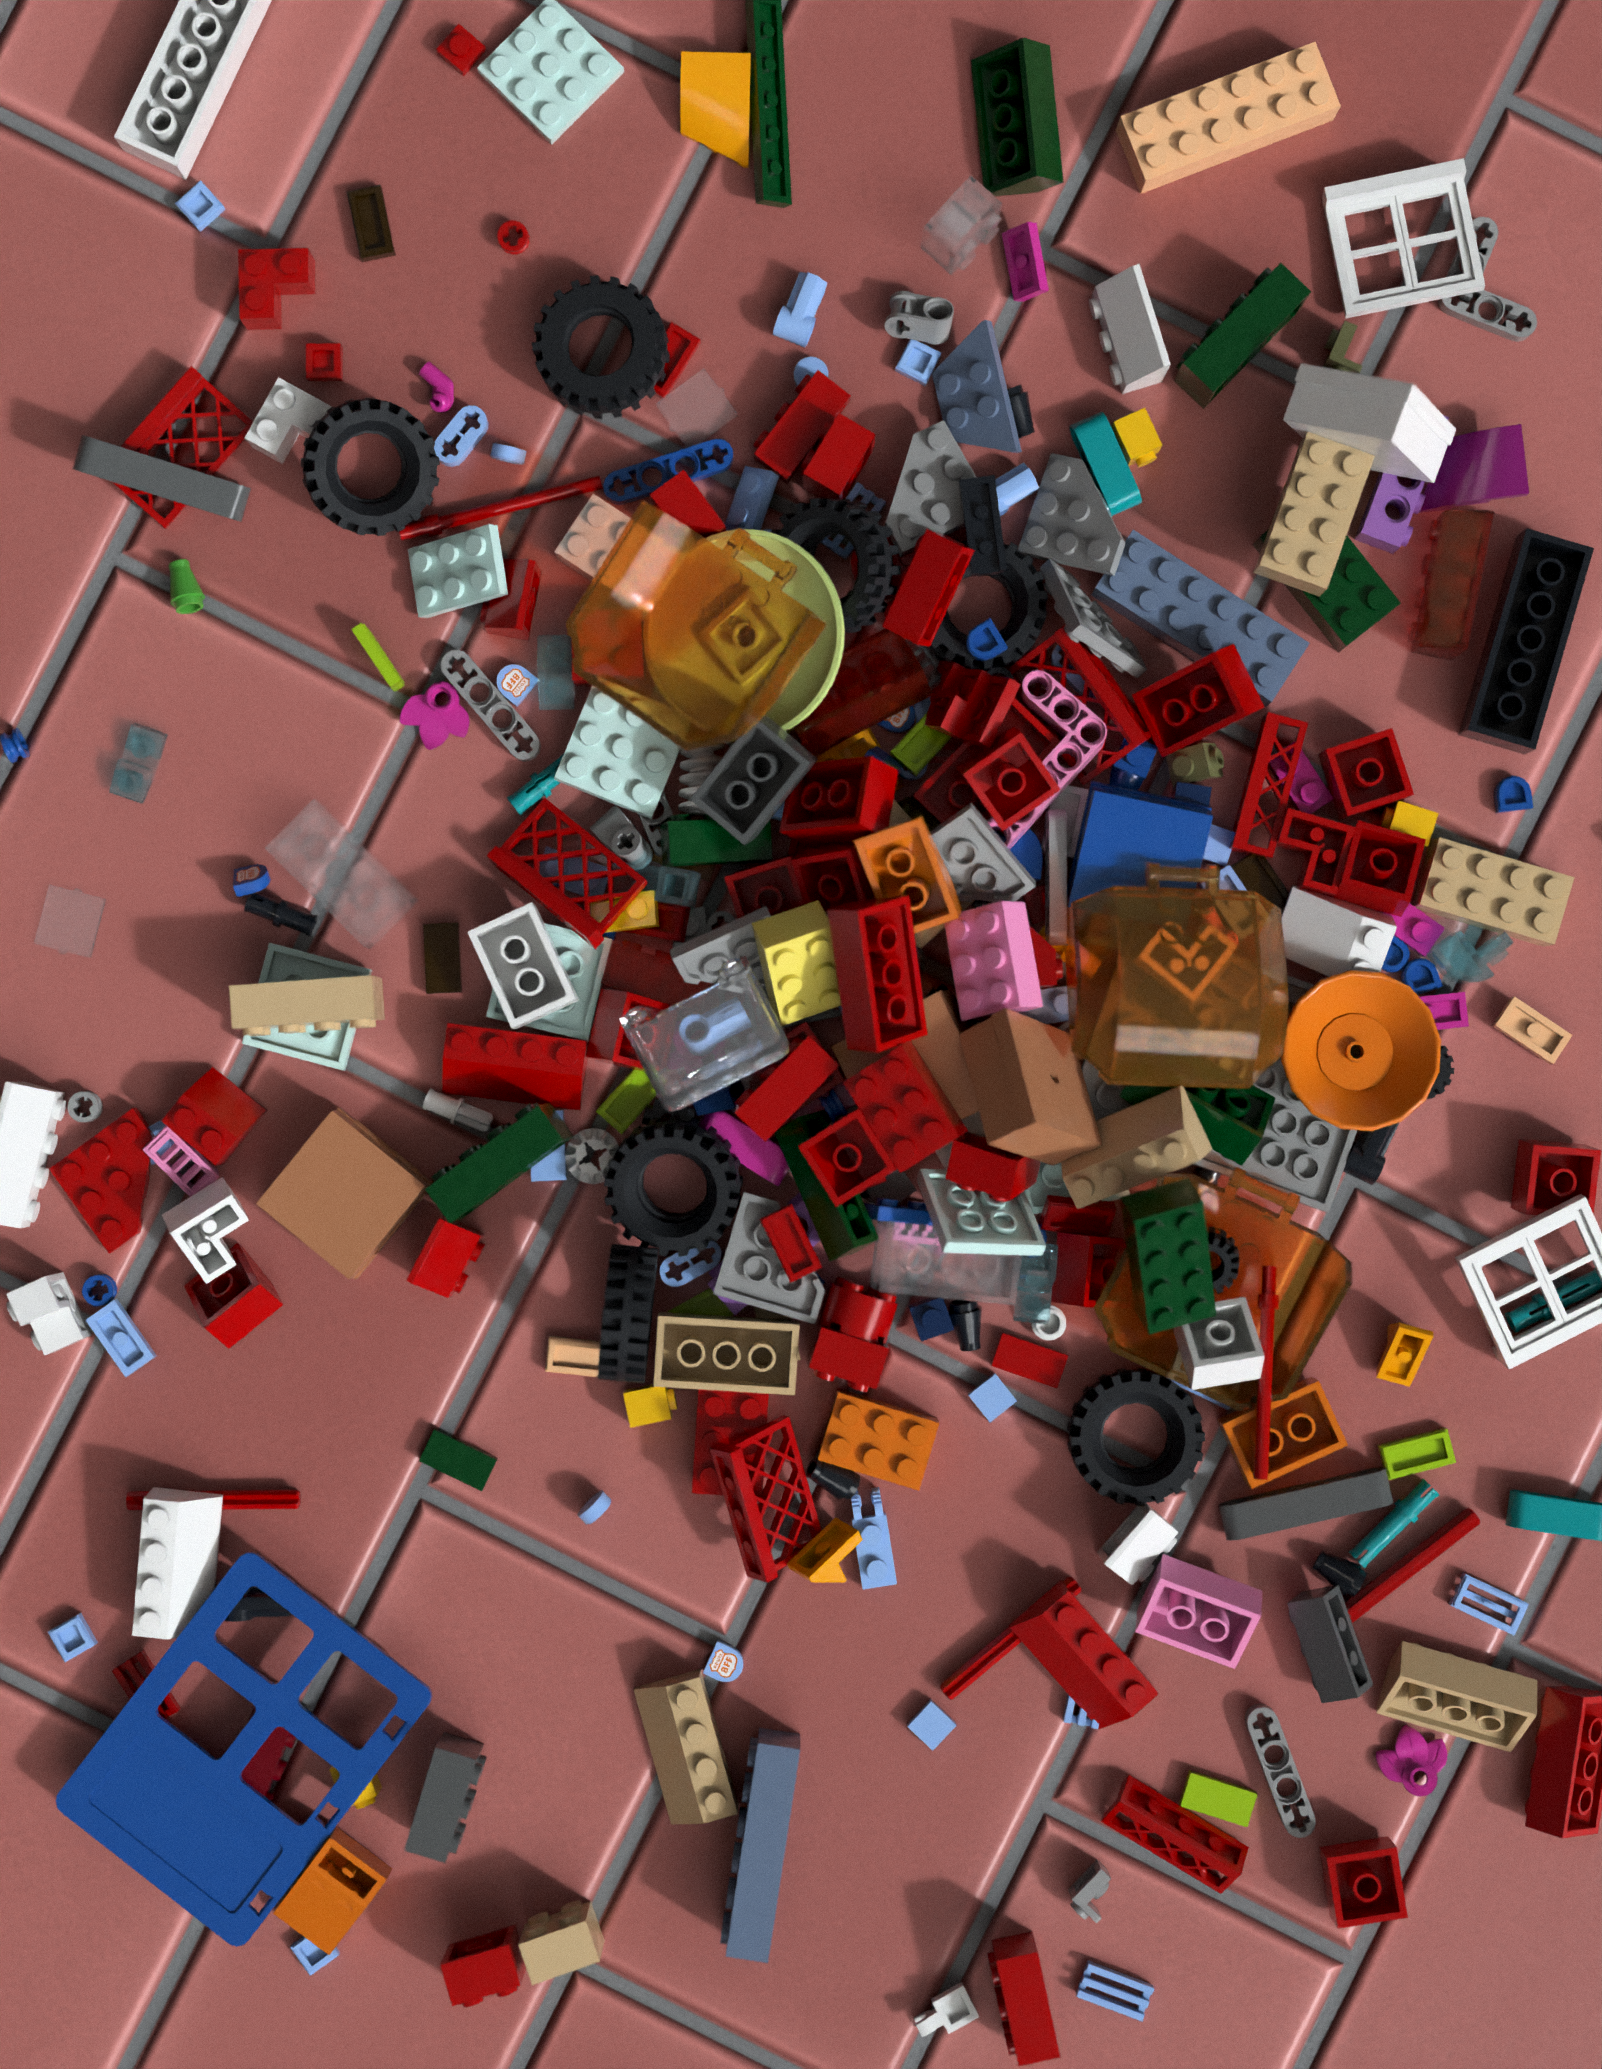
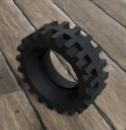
M598 275L590 276L591 283L580 285L577 279L570 282L573 289L565 294L559 289L553 294L556 301L551 307L544 304L540 310L543 319L541 323L535 322L533 329L536 334V342H532V350L537 360L535 363L550 392H553L563 406L569 405L579 415H583L584 412L592 413L594 419H602L604 413H612L614 418L621 417V410L632 407L635 411L641 407L639 401L646 395L651 399L656 394L654 386L657 381H664L666 376L664 366L665 363H669L670 358L667 349V343H669L667 333L651 299L647 295H641L637 286L630 283L627 287L620 283L619 278L612 276L609 282H601ZM606 315L617 318L627 326L631 333L632 348L629 358L620 369L609 375L593 376L583 373L574 366L569 355V342L573 331L581 322L592 316Z
M374 398L350 399L337 407L328 409L327 414L319 421L316 420L312 425L314 428L309 437L305 438L303 444L305 449L303 458H301V467H303L304 475L302 480L314 505L337 526L359 535L375 534L377 536H384L387 532L394 530L399 532L405 529V525L412 520L417 521L422 516L420 512L427 504H431L434 499L431 497L433 489L439 483V478L437 477V465H440L439 457L436 456L433 445H435V442L426 432L424 424L410 414L408 410L388 401ZM364 433L379 434L389 439L398 450L401 459V475L395 487L386 495L375 499H363L349 493L341 484L337 472V460L343 445L353 437Z
M810 499V503L794 505V514H783L779 518L784 525L783 528L772 529L771 533L793 541L803 547L813 557L820 542L833 533H838L849 540L854 547L858 559V575L851 591L839 600L844 617L845 633L861 631L860 626L872 625L877 621L874 616L875 613L885 612L888 605L884 601L886 595H895L898 588L891 584L893 574H900L901 566H893L892 555L899 553L898 545H889L887 537L893 534L890 526H880L878 522L882 516L877 511H866L867 504L862 502H851L850 499Z
M966 540L960 542V543H962V544H964V545L967 546V541H966ZM1011 542L1010 545L1004 543L1007 571L997 575H985L999 581L1008 591L1011 599V617L1007 625L999 631L1008 649L987 661L973 658L966 648V638L968 635L960 632L950 620L947 610L929 647L935 654L934 658L939 662L942 660L956 662L967 669L989 671L995 667L1012 666L1032 648L1046 620L1048 593L1044 590L1042 582L1044 577L1041 571L1037 572L1032 564L1033 559L1029 554L1024 556L1017 550L1018 546ZM970 563L962 579L971 576Z
M671 1115L668 1121L662 1122L657 1117L651 1119L647 1126L641 1127L639 1125L636 1127L631 1135L620 1144L608 1166L610 1168L604 1182V1186L608 1188L605 1203L606 1206H612L614 1212L611 1220L614 1225L620 1222L625 1228L622 1235L627 1240L635 1236L642 1241L639 1247H648L649 1245L659 1248L658 1255L667 1256L669 1250H678L679 1257L687 1256L690 1249L697 1247L700 1252L707 1248L711 1240L717 1241L734 1217L741 1199L740 1191L743 1185V1176H739L738 1171L741 1163L738 1156L733 1158L729 1150L732 1145L727 1139L721 1142L715 1136L717 1129L710 1126L708 1130L699 1127V1120L691 1118L689 1123L679 1121V1115ZM666 1154H681L692 1159L702 1169L707 1181V1193L704 1200L695 1209L684 1213H670L658 1208L648 1198L644 1189V1172L646 1167L655 1158Z
M612 1244L602 1315L598 1379L645 1383L658 1248Z
M1122 1368L1107 1376L1103 1374L1098 1377L1096 1383L1090 1387L1087 1386L1082 1391L1084 1394L1078 1403L1075 1402L1072 1407L1073 1414L1071 1421L1067 1425V1430L1069 1431V1442L1067 1443L1074 1460V1465L1085 1481L1103 1497L1111 1498L1116 1503L1122 1505L1124 1503H1131L1136 1506H1145L1144 1503L1155 1501L1157 1504L1164 1502V1497L1173 1492L1177 1495L1182 1491L1181 1486L1187 1479H1193L1196 1474L1194 1469L1198 1461L1202 1462L1204 1455L1201 1449L1202 1441H1205V1432L1202 1431L1200 1412L1197 1411L1191 1397L1179 1385L1158 1372L1154 1373L1143 1368H1137L1136 1370ZM1133 1403L1147 1405L1157 1411L1165 1423L1167 1432L1165 1447L1159 1457L1147 1466L1137 1468L1122 1466L1112 1460L1104 1448L1102 1437L1105 1422L1112 1412L1123 1405Z

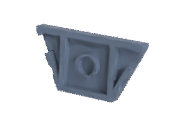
M984 320L932 373L942 419L958 443L1020 453L1022 450L992 321Z

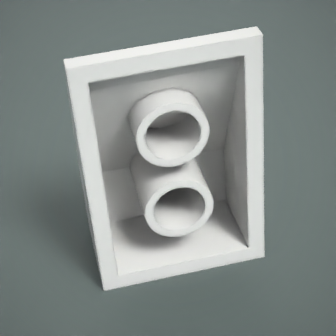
M1292 885L1269 950L1329 977L1348 970L1380 972L1397 925L1391 915Z

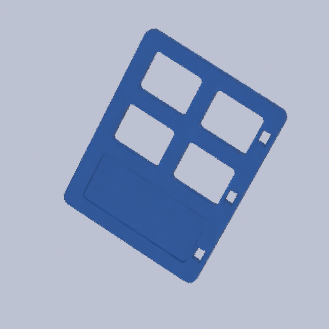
M246 1552L233 1564L59 1791L56 1797V1806L61 1813L228 1944L242 1946L249 1941L432 1700V1692L427 1684L260 1554ZM251 1586L261 1589L311 1628L314 1633L312 1640L280 1682L277 1683L271 1682L216 1638L218 1628ZM335 1651H339L392 1691L398 1699L390 1713L361 1748L352 1745L299 1702L300 1695ZM195 1661L204 1665L256 1707L253 1717L221 1758L213 1757L158 1712L159 1705L192 1662ZM396 1715L400 1719L405 1720V1722L392 1738L383 1729L392 1717ZM276 1727L286 1729L340 1773L338 1781L304 1823L295 1821L245 1782L241 1776L244 1768ZM329 1802L338 1810L325 1825L323 1821L317 1818V1815ZM262 1890L271 1897L260 1912H258L250 1903L258 1892Z

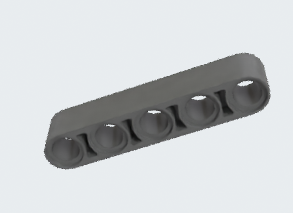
M84 435L81 436L73 465L74 470L242 522L251 491L249 487Z
M1377 1467L1220 1503L1218 1506L1226 1540H1240L1382 1508L1393 1504V1498L1386 1468Z

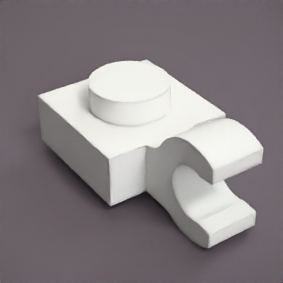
M960 1982L933 1997L931 2001L935 2009L914 2017V2021L921 2036L924 2037L943 2025L948 2034L977 2019L979 2014L965 1987Z

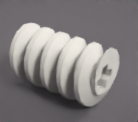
M691 743L689 746L680 749L681 755L690 758L680 763V768L689 772L679 777L680 783L689 786L679 791V796L688 800L678 805L680 811L697 816L707 814L690 798L713 771L714 765L718 764L722 757L715 755L714 751L723 749L725 747L724 744Z

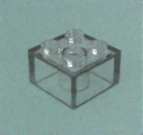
M970 175L924 226L921 249L950 275L958 268L963 271L975 258L974 250L980 243L983 242L987 245L999 231L997 225L1002 219L1000 217L1002 202Z

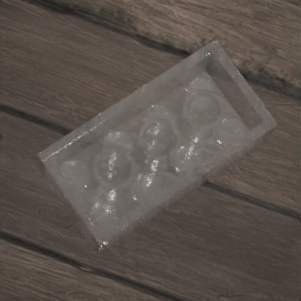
M313 799L265 847L363 947L371 949L419 901L406 886L316 799Z
M877 1221L876 1232L879 1240L874 1245L869 1287L879 1292L1016 1306L1022 1255L943 1253L933 1225Z

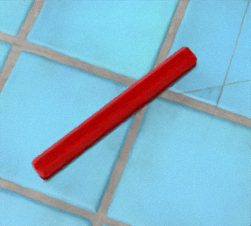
M299 1490L194 1491L222 1494V1510L297 1509L301 1503ZM129 1491L126 1496V1508L128 1510H143V1499L150 1491Z
M1469 1507L1465 1508L1359 1590L1355 1597L1352 1596L1346 1600L1345 1605L1351 1622L1354 1623L1479 1526L1481 1522L1476 1513Z
M1072 1576L1067 1577L1063 1581L1075 1596L1081 1592V1586ZM1008 1627L940 1685L942 1692L950 1700L954 1699L1022 1641Z

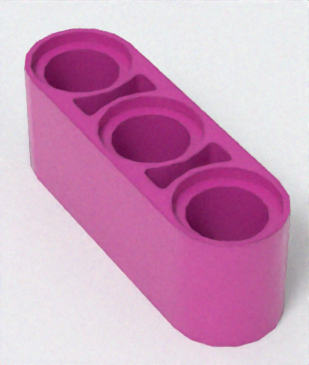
M725 1111L704 1114L698 1124L699 1127L708 1130L712 1126L717 1129L715 1136L721 1142L727 1139L732 1145L729 1151L733 1158L738 1156L742 1165L779 1187L789 1171V1166L778 1144L770 1139L764 1142L748 1125Z

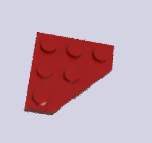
M137 1108L130 1109L49 1168L109 1254L115 1252L140 1234L143 1219L141 1217L144 1199L147 1198L151 1170H149L151 1158L143 1151V1147L155 1135Z

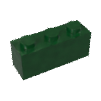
M690 814L670 816V821L660 825L662 867L764 863L773 859L770 820L757 837L745 845L708 814L704 815V820H691Z

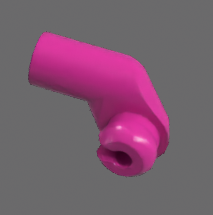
M427 362L420 370L419 375L432 386V399L429 400L430 407L436 412H447L454 403L453 381L434 364Z

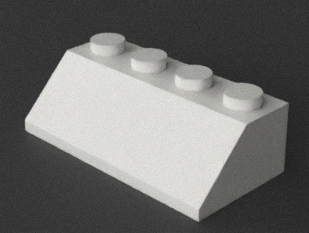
M5 1082L0 1101V1225L26 1228L30 1227L31 1222L34 1223L38 1217L40 1202L36 1201L39 1189L45 1187L48 1179L49 1169L45 1167L48 1155L54 1153L57 1145L58 1135L54 1134L57 1121L63 1119L66 1111L67 1102L63 1100L65 1092L27 1082Z
M153 1487L144 1497L132 1636L158 1639L177 1638L214 1591L223 1504L222 1494Z

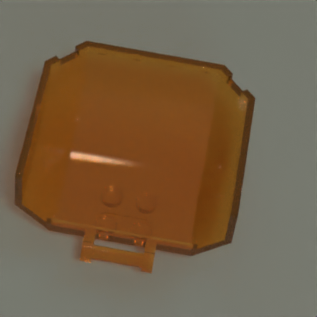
M642 501L567 619L566 628L568 636L572 639L575 657L572 658L574 672L683 750L690 751L735 741L756 725L783 693L827 623L808 607L783 591L784 586L794 577L797 565L789 560L783 561L750 539V534L744 529L738 528L735 530L725 547L721 549L666 512ZM743 550L775 572L770 582L737 560V554Z
M1151 862L1146 864V887L1112 886L1072 901L1067 914V939L1065 944L1071 1052L1080 1060L1085 1058L1099 1071L1098 1076L1109 1085L1176 1087L1183 1085V1087L1249 1089L1261 1074L1281 1058L1285 1044L1288 1017V979L1282 915L1279 907L1256 891L1220 890L1219 865H1206V868L1162 867L1159 863ZM1159 881L1205 882V889L1160 887Z
M1235 1166L1225 1188L1219 1187L1194 1174L1168 1173L1155 1178L1150 1189L1189 1178L1204 1202L1207 1232H1209V1226L1215 1227V1233L1219 1234L1222 1229L1227 1232V1239L1232 1236L1235 1240V1247L1238 1246L1239 1249L1237 1278H1233V1284L1229 1288L1224 1285L1223 1292L1217 1294L1216 1289H1213L1214 1299L1216 1302L1246 1297L1258 1337H1260L1261 1309L1257 1308L1258 1294H1261L1262 1266L1277 1267L1276 1295H1279V1309L1275 1310L1271 1399L1273 1398L1275 1402L1288 1398L1352 1285V1262L1320 1233L1290 1220L1300 1202V1195L1291 1191L1287 1194L1246 1175V1170ZM1239 1187L1281 1206L1279 1214L1237 1195ZM1124 1237L1094 1305L1098 1320L1101 1319L1107 1334L1110 1350L1191 1388L1174 1335V1328L1149 1335L1135 1312L1126 1240ZM1209 1250L1211 1271L1219 1267L1221 1259L1217 1253ZM1258 1379L1195 1389V1391L1238 1411L1252 1408V1404L1257 1403Z

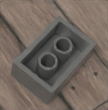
M766 714L756 716L690 800L745 845L757 837L818 761V758Z
M447 1732L442 1734L432 1756L404 1851L443 1863L446 1862L450 1852L457 1853L467 1825L462 1823L461 1819H467L477 1792L471 1786L472 1784L477 1785L487 1756L481 1755L483 1743Z

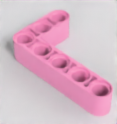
M1041 670L1031 671L1025 676L1021 697L1026 706L1063 737L1061 742L1042 761L1061 790L1029 812L1030 815L1026 819L1018 820L1004 831L999 828L991 817L987 823L994 831H1000L1005 835V845L1009 850L1101 750L1107 735L1105 723L1051 675ZM1040 683L1045 686L1047 692L1043 696H1034L1028 691V687L1031 684ZM1059 706H1067L1072 710L1073 716L1069 719H1060L1056 716L1054 710ZM1088 728L1094 729L1100 738L1096 742H1087L1081 737V732ZM1063 754H1070L1075 758L1076 765L1072 768H1063L1059 765L1057 758Z

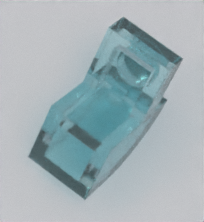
M650 865L641 870H635L648 881V884L642 891L654 890L656 892L655 901L695 909L701 878L700 873L666 866L656 867Z
M1460 930L1451 933L1430 949L1427 956L1438 971L1447 979L1463 984L1475 983L1494 976L1487 963L1489 962L1493 966L1509 954L1506 948L1514 942L1506 932H1501L1494 935L1475 950Z
M1046 1244L1042 1256L1018 1255L1014 1282L1013 1321L1048 1325L1052 1286L1056 1279L1058 1245Z

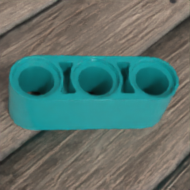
M1101 411L1069 425L1077 451L1081 459L1087 464L1092 474L1091 477L1097 489L1101 492L1112 514L1111 516L1141 504L1142 498L1138 486L1104 412Z
M1510 1489L1505 1525L1531 1531L1602 1541V1503Z

